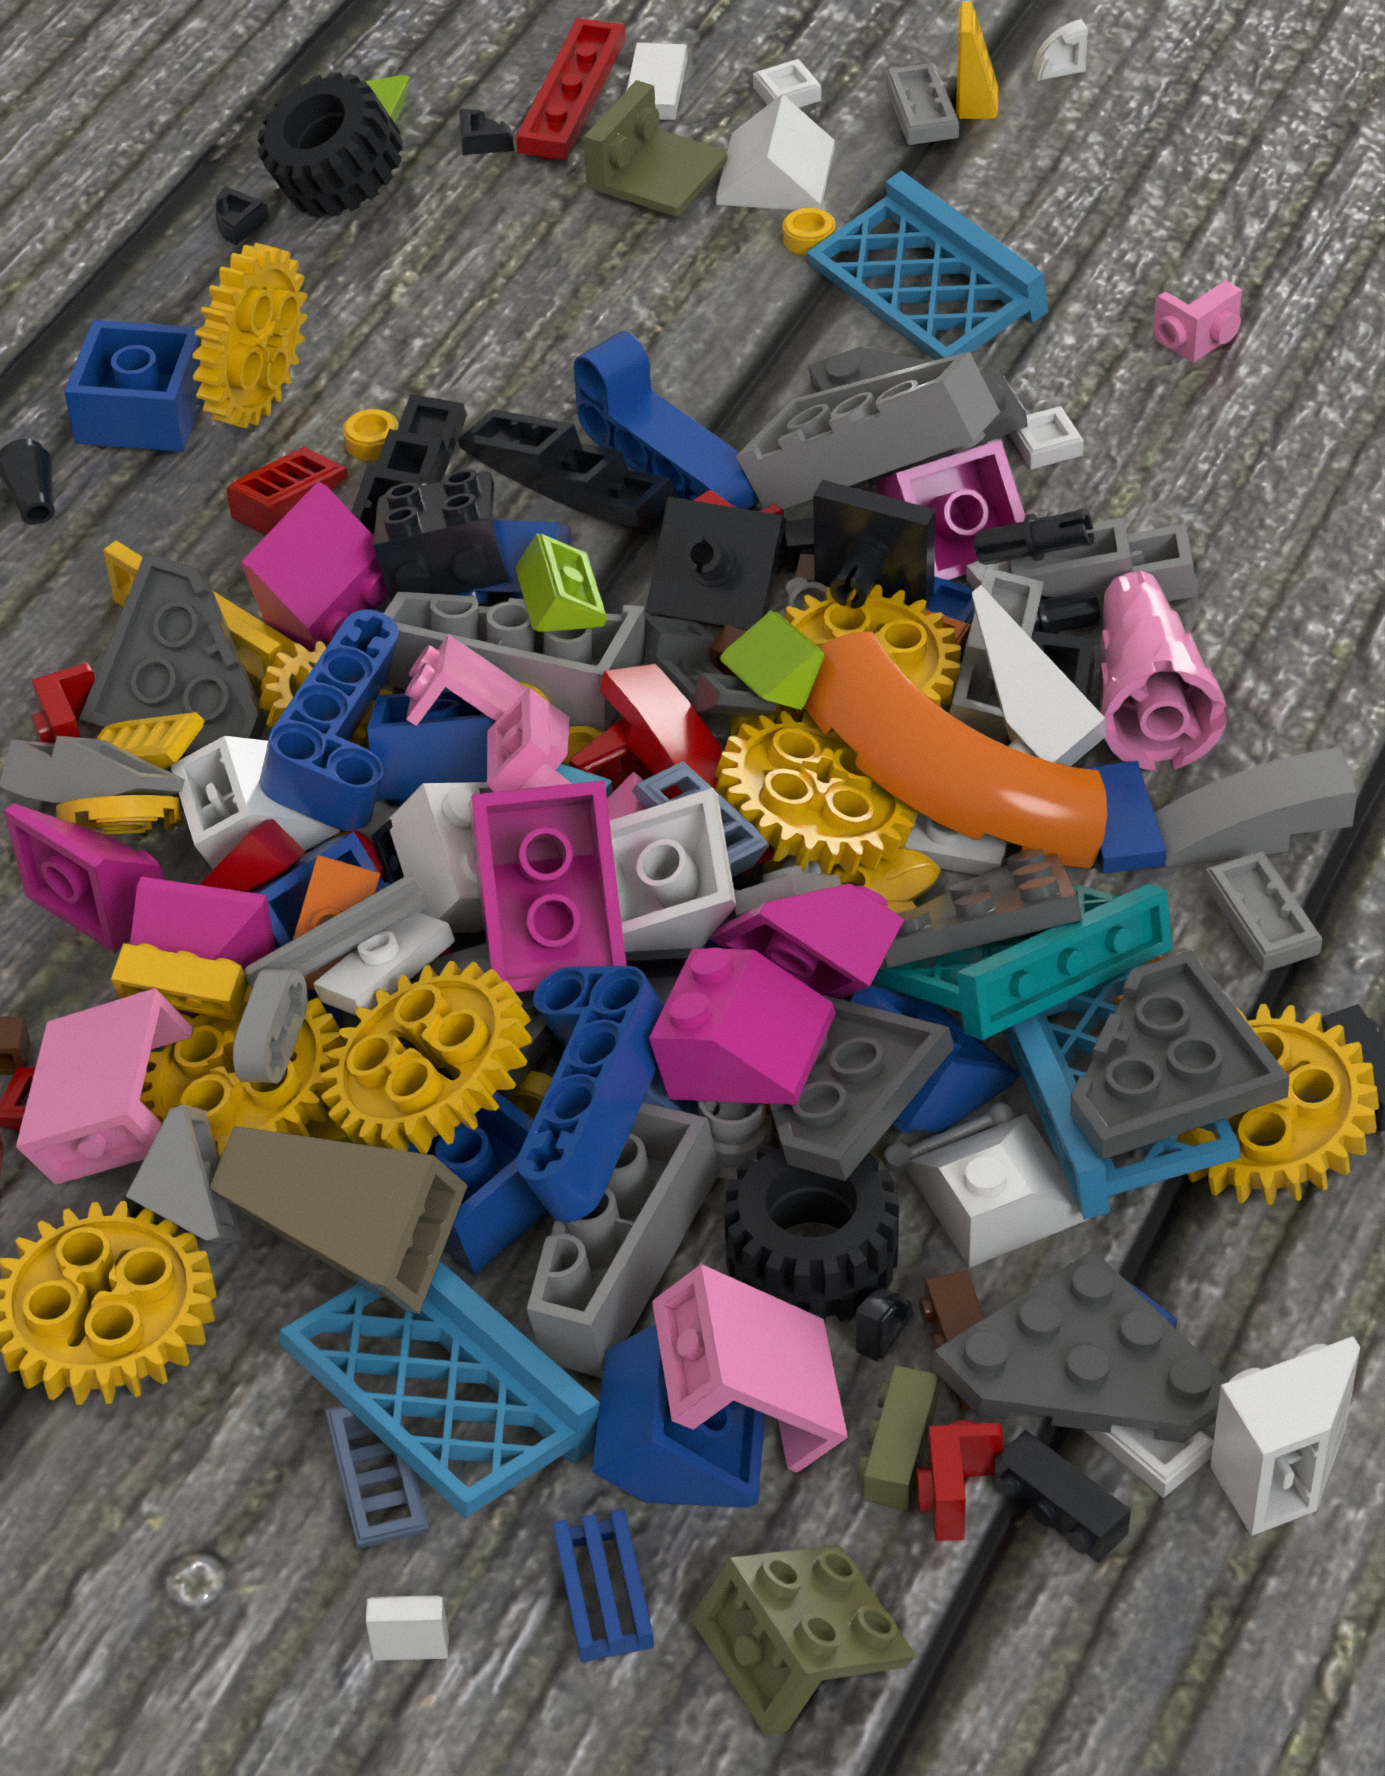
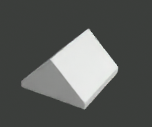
M781 94L732 133L727 151V161L724 164L716 194V205L798 210L801 208L821 209L834 153V139L785 95Z

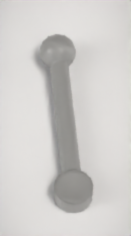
M995 1103L990 1107L988 1114L909 1147L901 1143L892 1144L885 1150L886 1167L894 1173L907 1171L908 1160L989 1127L1007 1123L1014 1119V1112L1006 1103Z

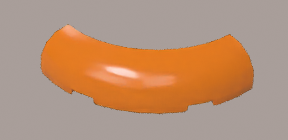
M873 631L849 633L830 640L819 647L825 652V657L804 707L823 733L828 734L835 730L858 754L855 764L862 772L911 808L973 840H980L984 833H987L1002 840L1021 845L1020 852L1043 849L1045 855L1057 853L1063 866L1091 869L1104 840L1108 815L1106 790L1099 770L1076 768L1028 755L997 742L964 724L929 699L907 679L884 651Z

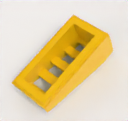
M962 2V5H959L956 115H959V119H994L998 116L997 80L973 3Z
M197 712L123 721L104 727L96 739L105 740L158 767L166 769L177 763L203 728L205 720Z

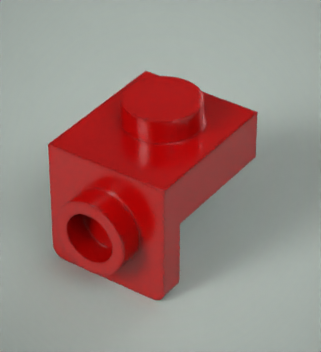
M83 663L32 679L39 712L32 714L31 719L38 742L55 743L57 736L80 738L76 720L80 718L95 680L94 672L89 663Z
M961 1420L944 1426H929L928 1468L916 1469V1489L919 1513L932 1512L935 1541L964 1540L966 1510L964 1477L994 1476L995 1457L1003 1451L1001 1424H980L975 1421Z

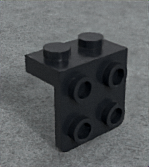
M463 469L450 473L442 481L422 486L414 482L402 483L390 488L385 495L378 499L373 546L390 601L393 600L397 592L451 595L508 582V569L493 521L494 481L491 472L483 471L476 473L472 469Z

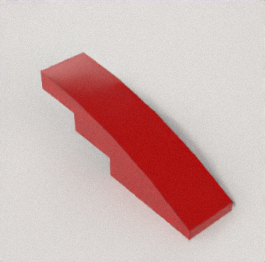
M656 664L604 671L599 692L631 724L626 746L654 775L684 761L715 790L718 782L715 772L724 751L687 698ZM676 784L661 791L669 800L683 794ZM769 844V847L756 863L772 860L773 846Z

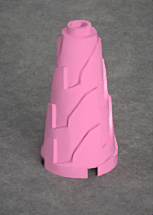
M1139 570L1114 578L1104 594V630H1102L1100 640L1102 661L1099 677L1100 713L1106 719L1107 736L1105 741L1119 759L1124 762L1138 761L1141 769L1158 771L1155 761L1166 760L1172 761L1173 769L1183 767L1204 756L1219 741L1227 724L1225 707L1227 708L1223 692L1211 668L1205 667L1191 633H1185L1177 611L1171 609L1162 587L1152 574Z

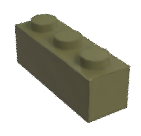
M895 1365L891 1381L882 1382L878 1399V1407L883 1408L880 1419L872 1418L868 1433V1444L872 1445L870 1456H861L857 1473V1482L864 1483L865 1502L903 1510L909 1509L916 1483V1469L920 1468L929 1435V1426L932 1424L938 1401V1374Z

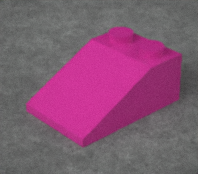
M605 780L472 794L469 800V812L490 969L495 970L503 982L507 981L515 993L535 991L545 977L560 968L627 966Z

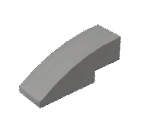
M1124 517L1093 523L1094 529L1086 530L1087 533L1094 534V543L1091 546H1079L1045 553L1043 560L1034 561L1031 556L1010 560L1012 574L1043 581L1041 595L1055 598L1092 591L1096 594L1099 603H1104L1105 591L1114 578L1139 570L1152 574L1161 585L1167 601L1199 597L1186 523L1127 534Z
M986 567L981 585L1031 638L1044 582ZM974 610L949 714L983 735L1005 744L1008 733Z
M57 736L55 743L11 740L0 779V787L26 798L62 803L102 796H170L182 791L185 779L105 740Z
M1337 747L1302 753L1254 766L1214 781L1154 812L1166 848L1165 868L1237 859L1260 851H1264L1266 855L1288 852L1290 836L1292 834L1352 827L1358 791L1342 748Z

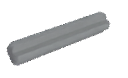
M405 876L250 964L244 970L245 977L252 989L259 973L263 969L298 970L305 977L358 947L360 942L379 931L387 930L421 911L427 905L426 897L416 880L411 876Z

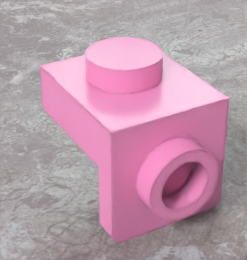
M1225 280L1189 305L1168 292H1163L1155 299L1154 339L1190 362L1195 363L1221 344L1231 341L1238 333L1241 324L1242 289Z

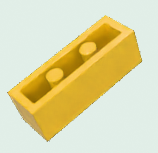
M123 943L111 977L112 984L120 999L156 988L177 1010L235 1021L237 1020L248 987L242 966L232 960L218 958L215 961L199 958L194 953L188 951L172 953L162 951L146 943H141L138 946Z

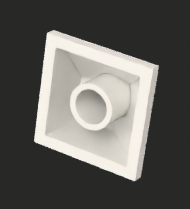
M714 788L610 820L625 952L701 948L737 906L718 794Z
M1026 1114L907 1161V1172L969 1268L1089 1220L1083 1219L1057 1159Z

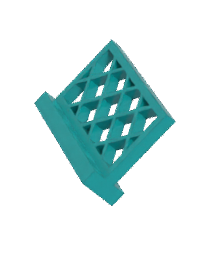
M1071 883L1077 894L1083 920L890 968L887 967L886 959L884 958L872 983L961 1012L964 1034L984 1040L1173 950L1167 889L1146 884L1127 894L1116 896Z

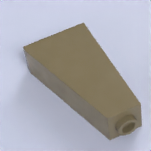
M234 1126L225 1150L217 1163L216 1172L209 1188L255 1223L405 1311L420 1314L468 1185L434 1155Z

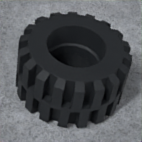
M333 72L326 78H322L321 75L312 77L308 83L304 85L299 83L291 88L292 92L285 98L281 96L274 104L276 107L274 111L267 113L262 122L265 128L258 133L257 141L261 146L257 150L265 168L298 210L303 213L308 211L311 216L321 217L326 212L330 217L339 216L343 210L349 209L351 212L360 208V203L368 198L371 201L379 194L377 190L382 185H388L394 177L391 171L398 168L402 158L399 152L403 150V140L399 136L401 132L365 81H360L358 76L350 73L343 77L340 72Z
M770 1144L757 1150L756 1162L745 1159L737 1168V1179L729 1180L725 1191L726 1203H724L726 1264L730 1277H735L736 1280L823 1318L825 1325L827 1316L836 1315L840 1321L854 1317V1306L861 1305L875 1290L883 1287L888 1289L893 1280V1268H897L899 1199L898 1193H894V1181L888 1170L879 1171V1160L871 1153L864 1157L846 1181L788 1165L783 1148L775 1149ZM808 1222L823 1223L839 1229L833 1233L817 1237L799 1236L785 1231L791 1226Z

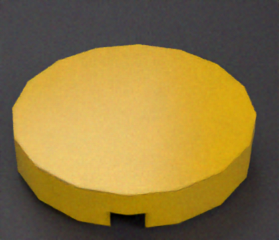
M102 796L66 801L56 805L57 818L73 824L77 823L79 826L106 835L145 833V830H152V821H158L159 819H164V829L167 830L179 827L183 823L181 799L172 796Z

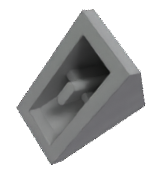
M186 1105L170 1109L126 1197L206 1241L231 1244L242 1240L233 1206L209 1188L220 1158L206 1110Z

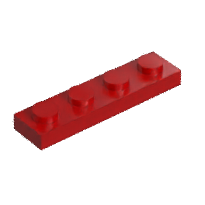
M576 18L516 135L518 153L539 156L543 159H568L626 42L625 24Z

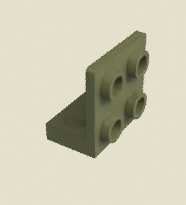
M636 80L584 136L587 188L657 210L661 213L679 216L727 161V151L657 129L659 111L655 108L654 85Z
M838 1545L730 1557L690 1618L765 1735L787 1732L822 1680L906 1668L915 1656L914 1651L897 1628L895 1620L886 1612L860 1574L855 1562Z

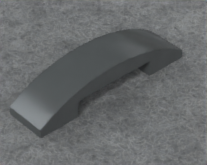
M645 615L644 648L649 664H656L687 698L696 712L758 718L760 715L766 716L775 711L777 703L762 699L738 676L723 675L711 663L710 647L716 639L698 622Z

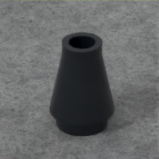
M18 439L8 443L0 451V479L18 507L21 519L25 523L31 525L45 523L55 514L52 497L51 454L39 442L33 439Z

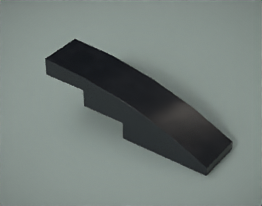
M410 394L398 430L389 429L377 465L367 466L351 511L373 536L378 499L385 495L390 488L408 482L418 483L421 486L422 483L430 484L442 481L467 417L463 403Z
M492 409L457 439L460 449L502 475L551 500L598 518L643 529L666 508L668 497L677 498L671 478L628 470L622 451L580 443L575 425L571 423Z

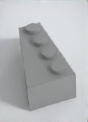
M970 351L794 398L749 442L736 458L763 508L765 509L771 504H776L784 510L812 500L822 480L851 486L952 449L954 452L967 450L983 440L985 437L983 431L1000 413V410Z
M397 592L384 614L393 619L399 630L385 685L406 690L413 679L409 676V672L423 650L428 645L438 649L449 634L516 681L528 683L542 691L553 706L570 717L569 726H589L598 729L602 733L608 729L617 713L616 708L599 692L604 671L644 665L645 606L623 605L622 614H606L607 622L603 627L538 632L532 629L524 599L509 598L508 602H502L493 607L478 606L476 596Z
M643 1102L605 1193L597 1207L587 1216L577 1221L561 1222L555 1220L551 1236H546L527 1305V1312L537 1347L558 1366L603 1378L606 1350L629 1337L720 1173L707 1117Z

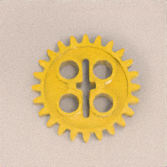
M255 243L254 247L244 245L241 254H231L230 268L220 267L219 277L221 284L219 287L214 285L209 287L212 302L210 307H201L200 311L206 320L204 326L199 327L195 331V335L202 340L201 346L195 350L192 358L200 360V366L193 375V380L202 382L196 396L198 399L205 400L203 411L212 414V420L242 428H247L248 424L258 425L261 415L267 417L271 415V401L281 402V385L283 383L290 385L292 382L289 368L291 364L297 365L299 363V358L295 353L296 345L303 343L305 337L299 333V328L308 317V314L301 313L300 308L305 303L308 295L299 291L305 277L302 274L296 273L299 262L290 259L291 253L260 243Z
M875 585L868 595L865 604L860 608L853 609L851 608V601L857 592L856 590H853L846 606H842L831 596L830 587L826 588V600L823 602L807 594L804 596L803 611L791 606L785 608V619L818 647L849 633L873 631L884 651L910 682L938 706L952 704L953 692L961 668V646L955 645V629L943 628L944 615L941 612L926 616L925 600L916 601L908 606L904 604L905 591L899 590L889 599L882 597L881 585ZM779 704V712L786 711L791 713L796 711V722H801L804 712L807 711L805 707L799 710Z
M780 711L776 724L764 715L758 716L755 728L743 723L740 726L737 737L730 736L728 738L715 772V777L718 778L715 791L744 816L761 833L768 844L775 847L773 860L779 862L788 854L795 856L796 864L801 866L802 871L807 868L810 861L818 862L823 874H830L834 864H840L846 873L853 876L860 862L868 869L875 871L881 858L892 862L898 848H905L918 815L917 810L886 791L862 772L855 764L858 754L835 730L828 734L823 733L807 711L804 712L801 722H795L786 711Z
M449 961L440 976H438L430 965L424 966L418 982L412 984L405 975L400 976L397 992L390 995L386 991L379 989L376 991L378 1005L373 1010L358 1007L355 1010L357 1017L361 1020L356 1028L347 1027L339 1030L338 1033L346 1042L345 1047L335 1048L327 1052L326 1056L335 1067L321 1074V1079L329 1088L321 1097L331 1109L328 1113L329 1117L344 1135L348 1136L353 1144L381 1148L388 1147L389 1149L407 1151L410 1144L413 1143L421 1154H427L433 1137L440 1135L447 1145L452 1144L456 1126L463 1123L467 1128L475 1130L478 1127L475 1113L480 1108L490 1111H496L499 1108L497 1101L493 1097L496 1090L515 1088L517 1084L507 1072L527 1064V1059L519 1049L532 1042V1037L524 1028L531 1021L530 1017L521 1006L523 1002L507 981L503 982L493 969L484 973L476 962H471L462 972L454 961ZM397 1037L405 1038L414 1044L417 1050L414 1048L406 1049ZM434 1066L438 1068L445 1067L455 1080H449L440 1074Z
M250 985L247 987L236 1021L199 1014L195 1018L181 1014L193 1027L191 1038L163 1046V1052H150L148 1066L151 1071L145 1074L142 1088L144 1093L141 1094L140 1101L162 1124L169 1110L181 1105L206 1110L219 1158L225 1150L234 1126L311 1137L305 1126L310 1120L328 1122L330 1119L322 1104L324 1101L321 1097L329 1089L321 1079V1074L335 1067L326 1056L327 1052L335 1048L345 1047V1043L338 1033L340 1030L332 1013H327L319 998L311 1001L307 998V1009L286 1072L278 1083L243 1082L237 1077L234 1069V1041L252 992Z
M1260 1004L1256 1019L1249 1021L1236 1008L1290 1077L1288 1097L1228 1117L1227 1120L1240 1145V1159L1187 1173L1188 1179L1193 1183L1208 1175L1211 1194L1215 1196L1221 1193L1229 1184L1235 1185L1238 1203L1242 1204L1248 1199L1253 1189H1262L1263 1198L1267 1205H1273L1277 1189L1285 1187L1295 1201L1302 1200L1301 1183L1308 1180L1317 1188L1325 1191L1328 1189L1326 1170L1330 1168L1347 1176L1350 1173L1348 1153L1364 1156L1367 1152L1365 1134L1376 1132L1375 1110L1379 1109L1377 1086H1374L1372 1063H1363L1362 1046L1359 1042L1345 1043L1344 1027L1340 1024L1323 1033L1321 1014L1318 1012L1312 1014L1302 1024L1296 1022L1293 1005H1288L1280 1019H1271L1267 1005ZM1315 1098L1325 1099L1321 1102L1316 1103L1306 1102L1307 1100ZM1201 1128L1180 1133L1176 1141L1190 1146H1197L1216 1140L1213 1132ZM1265 1141H1277V1143H1275L1274 1145H1258L1259 1143Z
M120 1201L112 1216H103L98 1202H92L88 1218L78 1220L76 1215L67 1208L63 1210L64 1226L55 1229L49 1223L41 1220L37 1223L41 1236L40 1240L33 1242L20 1237L15 1240L20 1259L0 1258V1271L3 1279H0V1352L6 1370L9 1373L20 1370L24 1387L27 1389L43 1381L48 1399L54 1400L66 1387H71L76 1405H82L85 1402L91 1389H100L105 1403L112 1404L116 1387L126 1385L130 1393L135 1397L141 1396L142 1386L140 1379L147 1375L164 1385L168 1382L164 1365L170 1361L187 1367L190 1364L186 1344H205L206 1337L203 1324L214 1322L215 1320L212 1299L217 1297L214 1279L208 1254L206 1251H199L196 1235L191 1232L181 1234L177 1224L167 1219L157 1224L155 1212L147 1208L143 1209L136 1218L130 1217L126 1201Z

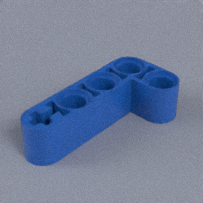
M620 331L574 360L573 369L578 419L588 437L600 447L622 451L627 466L633 471L671 478L677 498L693 501L707 491L712 490L736 508L749 509L760 502L736 458L740 452L651 390L649 359L644 347L634 335L627 331Z
M359 610L346 618L272 728L267 743L259 780L263 793L278 804L344 831L358 830L365 827L371 821L384 772L383 764L376 754L349 742V740L387 682L399 635L398 626L391 617L375 610Z
M577 966L560 968L545 977L534 992L533 1003L536 1010L565 1051L520 1150L517 1168L519 1174L547 1212L557 1221H577L592 1212L601 1201L658 1067L649 1037L665 1005L644 973L637 967Z

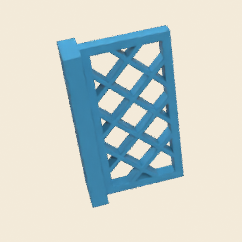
M902 170L885 181L886 197L806 252L809 265L934 360L968 351L972 353L1020 317H1024L1033 324L1048 313L1043 272ZM887 218H890L900 226L899 233L871 234V230ZM929 247L935 252L934 259L905 260L906 248ZM897 249L896 260L868 261L869 250ZM860 250L858 262L835 263L830 259L840 251ZM964 273L970 278L969 285L940 286L941 274ZM932 275V283L930 287L902 288L903 276ZM894 276L893 288L870 289L865 285L866 277ZM977 300H1001L1006 304L996 312L975 313ZM968 301L967 313L937 314L938 302ZM929 302L928 315H904L900 312V303ZM965 329V334L948 347L935 338V330Z
M1131 970L1002 1031L1003 1038L1084 1220L1110 1213L1108 1196L1240 1159L1239 1142L1227 1118L1198 1127L1213 1132L1216 1138L1214 1141L1190 1146L1176 1141L1179 1136L1178 1134L1139 1147V1149L1149 1152L1144 1161L1115 1169L1111 1157L1101 1160L1071 1117V1094L1079 1077L1084 1078L1086 1072L1071 1068L1069 1064L1078 1051L1093 1055V1048L1098 1037L1091 1036L1090 1034L1100 1020L1107 1021L1110 1013L1115 1014L1118 1006L1111 1003L1116 996L1123 995V986ZM1067 1010L1084 1014L1074 1030L1050 1023L1046 1017Z
M439 1261L420 1314L410 1313L402 1309L405 1312L404 1319L363 1315V1308L381 1296L358 1283L279 1331V1345L464 1518L481 1509L560 1456H565L573 1464L594 1450L600 1402L441 1261ZM322 1332L352 1334L349 1352L321 1350L309 1340ZM360 1335L402 1339L400 1356L358 1353ZM410 1340L440 1343L451 1353V1361L408 1357ZM355 1373L398 1376L396 1395L364 1392L354 1382ZM406 1377L448 1381L447 1399L405 1396ZM456 1382L485 1384L498 1396V1403L455 1400ZM401 1416L445 1419L443 1438L412 1436L401 1426ZM452 1420L496 1424L494 1443L451 1439ZM503 1426L532 1427L545 1439L534 1446L502 1443ZM452 1459L492 1463V1472L468 1488L448 1470V1461Z

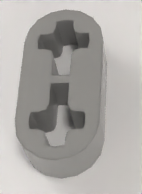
M263 969L259 973L234 1041V1069L240 1081L278 1083L282 1080L307 1009V985L300 971Z

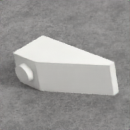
M980 585L971 592L973 605L1008 737L1012 742L1008 747L1050 762L1072 766L1107 736L1105 717L984 587Z

